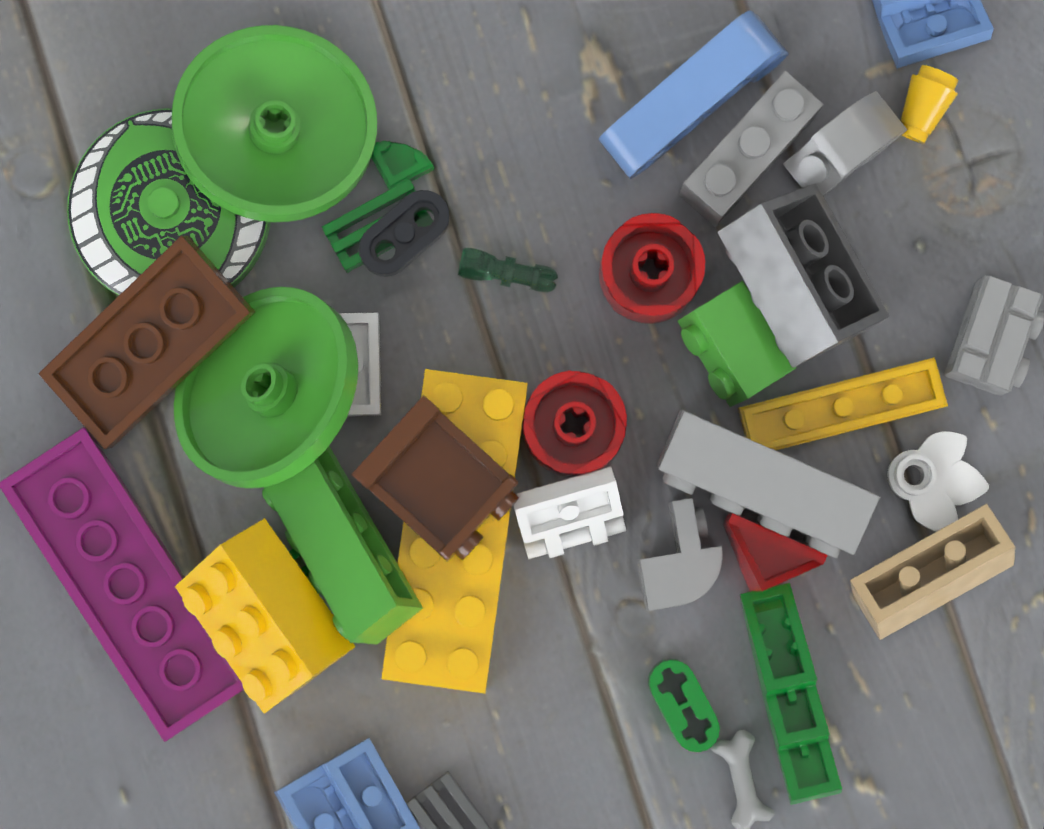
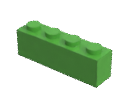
M330 446L300 473L283 482L263 487V498L278 513L287 529L285 536L288 543L296 552L301 554L310 570L309 580L319 594L325 597L334 613L333 623L336 629L350 643L379 644L423 609Z

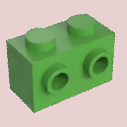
M743 281L677 321L682 329L681 336L685 346L693 355L699 356L709 373L708 381L711 388L719 398L726 400L729 407L749 399L796 369V367H791L786 356L779 350L771 328L761 310L753 303L750 292Z

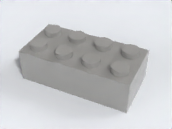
M682 409L679 411L656 463L658 469L665 472L662 478L664 483L691 495L696 486L712 493L709 498L712 504L741 516L744 507L759 513L756 520L760 522V525L789 537L792 529L805 533L803 541L808 543V546L835 558L838 557L841 550L855 555L880 499V496L756 443L749 438Z

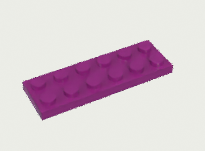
M85 427L0 482V489L164 742L170 740L244 690L241 680L227 660L217 653L212 639L196 616L187 610L182 596L175 588L184 578L183 573L95 438Z

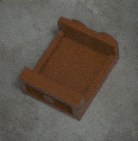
M424 395L351 474L448 562L455 554L463 561L484 538L477 531L478 528L490 515L499 521L520 498L513 492L519 481L486 454Z

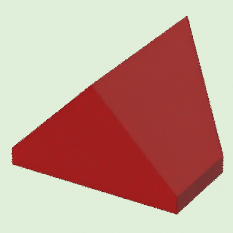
M733 513L728 514L723 522L749 591L767 590L823 565L827 558L825 553Z

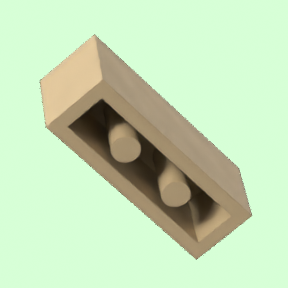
M985 504L851 579L853 597L879 640L1014 566L1015 545L989 506Z

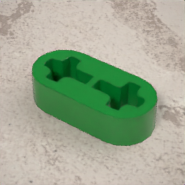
M677 659L659 661L649 673L648 686L676 741L688 751L702 752L708 750L716 743L719 737L720 725L693 671L688 665ZM667 668L674 674L682 672L685 676V680L679 686L686 700L679 704L670 691L660 692L658 689V684L664 681L661 672ZM687 707L691 708L697 719L704 720L707 718L709 721V725L703 729L706 738L698 742L693 736L683 737L682 731L688 727V723L682 710Z

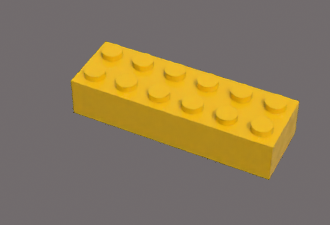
M425 369L421 397L424 395L440 409L443 415L507 473L515 478L528 383ZM511 508L499 521L490 515L478 528L477 531L484 538L463 561L456 554L449 562L446 561L403 521L398 565L423 609L387 636L381 679L485 694Z

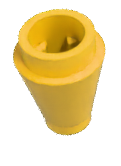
M921 65L918 74L911 75L900 120L907 128V131L901 136L914 142L925 144L928 136L931 135L957 97L958 93L954 90L959 80L937 68Z

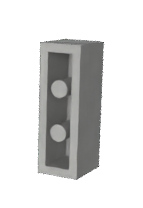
M785 71L682 185L679 196L716 228L815 119L824 104Z

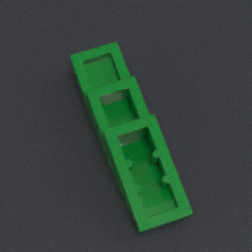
M786 583L773 586L764 591L740 594V600L790 804L793 805L840 794L842 786L828 740L830 733L816 687L817 676L791 585Z

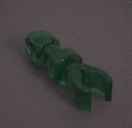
M463 248L458 275L462 278L477 281L496 279L501 280L500 286L510 287L511 283L529 286L530 290L545 293L551 292L556 288L553 280L558 278L557 272L548 266L535 264L532 267L515 263L516 258L506 256L505 261L499 260L485 251L474 248Z

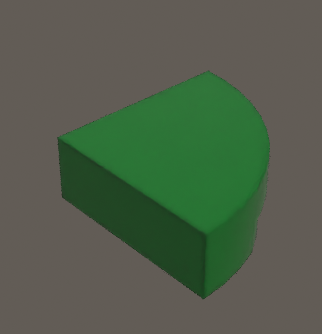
M391 141L375 142L371 159L388 190L409 179L412 182L434 170V166L428 157L416 148Z

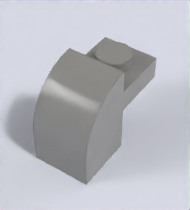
M875 91L848 107L811 137L808 143L784 162L783 165L801 188L816 183L824 197L856 169L875 158L905 133L907 128L879 93Z
M693 498L668 503L677 553L637 560L645 610L647 611L681 606L699 599L713 586L720 573L723 559L722 546L701 549L700 539L708 538L707 524L703 508L694 509Z

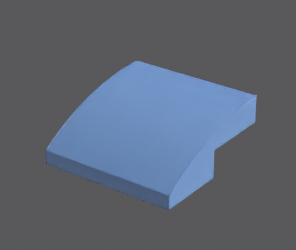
M872 0L896 68L990 40L994 30L981 0Z
M370 738L358 743L274 792L294 829H420Z

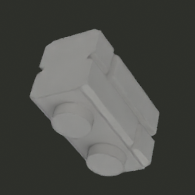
M985 275L977 280L944 376L1000 396L1011 392L1013 386L1019 388L1026 377L1030 363L1029 359L1023 357L1029 338L1035 340L1038 337L1044 324V311L1039 310L1043 296L1035 291L1014 286L1012 283Z

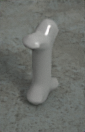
M746 730L737 731L731 740H717L711 747L714 753L726 760L730 768L737 798V808L731 818V824L736 829H750L755 821H769L775 814L772 808L764 805L757 797L749 763V753L755 738Z

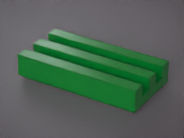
M410 179L322 226L346 273L363 265L359 252L349 257L346 249L359 243L363 234L382 217L342 239H339L337 234L415 192V187ZM427 210L417 213L419 220L415 221L418 226L427 227L432 224L433 220ZM390 243L379 245L376 250L377 257L393 249L394 246Z

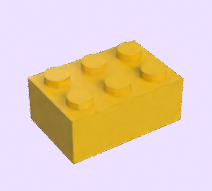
M265 518L220 544L175 586L182 596L187 610L196 616L212 639L217 653L227 660L241 680L246 694L257 703L263 713H266L305 686L356 647L354 643H350L349 640L338 632L333 623L334 615Z

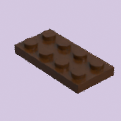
M181 235L38 374L104 449H110L246 322L255 311L191 238Z

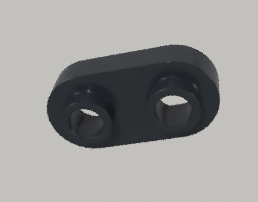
M429 190L412 192L363 234L359 244L360 257L365 267L378 276L388 277L396 275L439 240L447 231L450 221L449 209L444 199L437 193ZM422 210H427L434 216V221L427 227L418 226L414 221L416 214ZM383 243L392 244L395 247L394 256L389 260L378 258L376 250L379 245Z

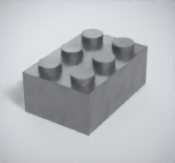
M816 183L763 202L718 231L726 247L729 259L739 270L750 290L753 303L761 310L775 336L779 350L786 356L792 368L852 339L890 317Z

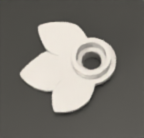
M943 431L928 436L918 450H908L898 454L891 461L887 472L888 483L892 491L900 498L908 500L915 520L923 527L934 532L958 520L955 506L971 502L989 489V484L979 471L961 460L966 449L967 437L955 432ZM909 466L916 467L920 472V481L916 485L908 484L904 478V472Z

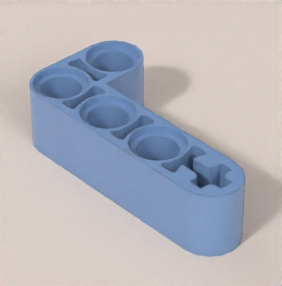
M749 10L732 21L612 124L600 136L599 141L626 175L632 179L650 167L746 84L759 81L775 69L789 53L760 17Z

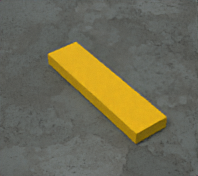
M934 357L738 408L746 438L771 449L780 450L944 408L948 404Z

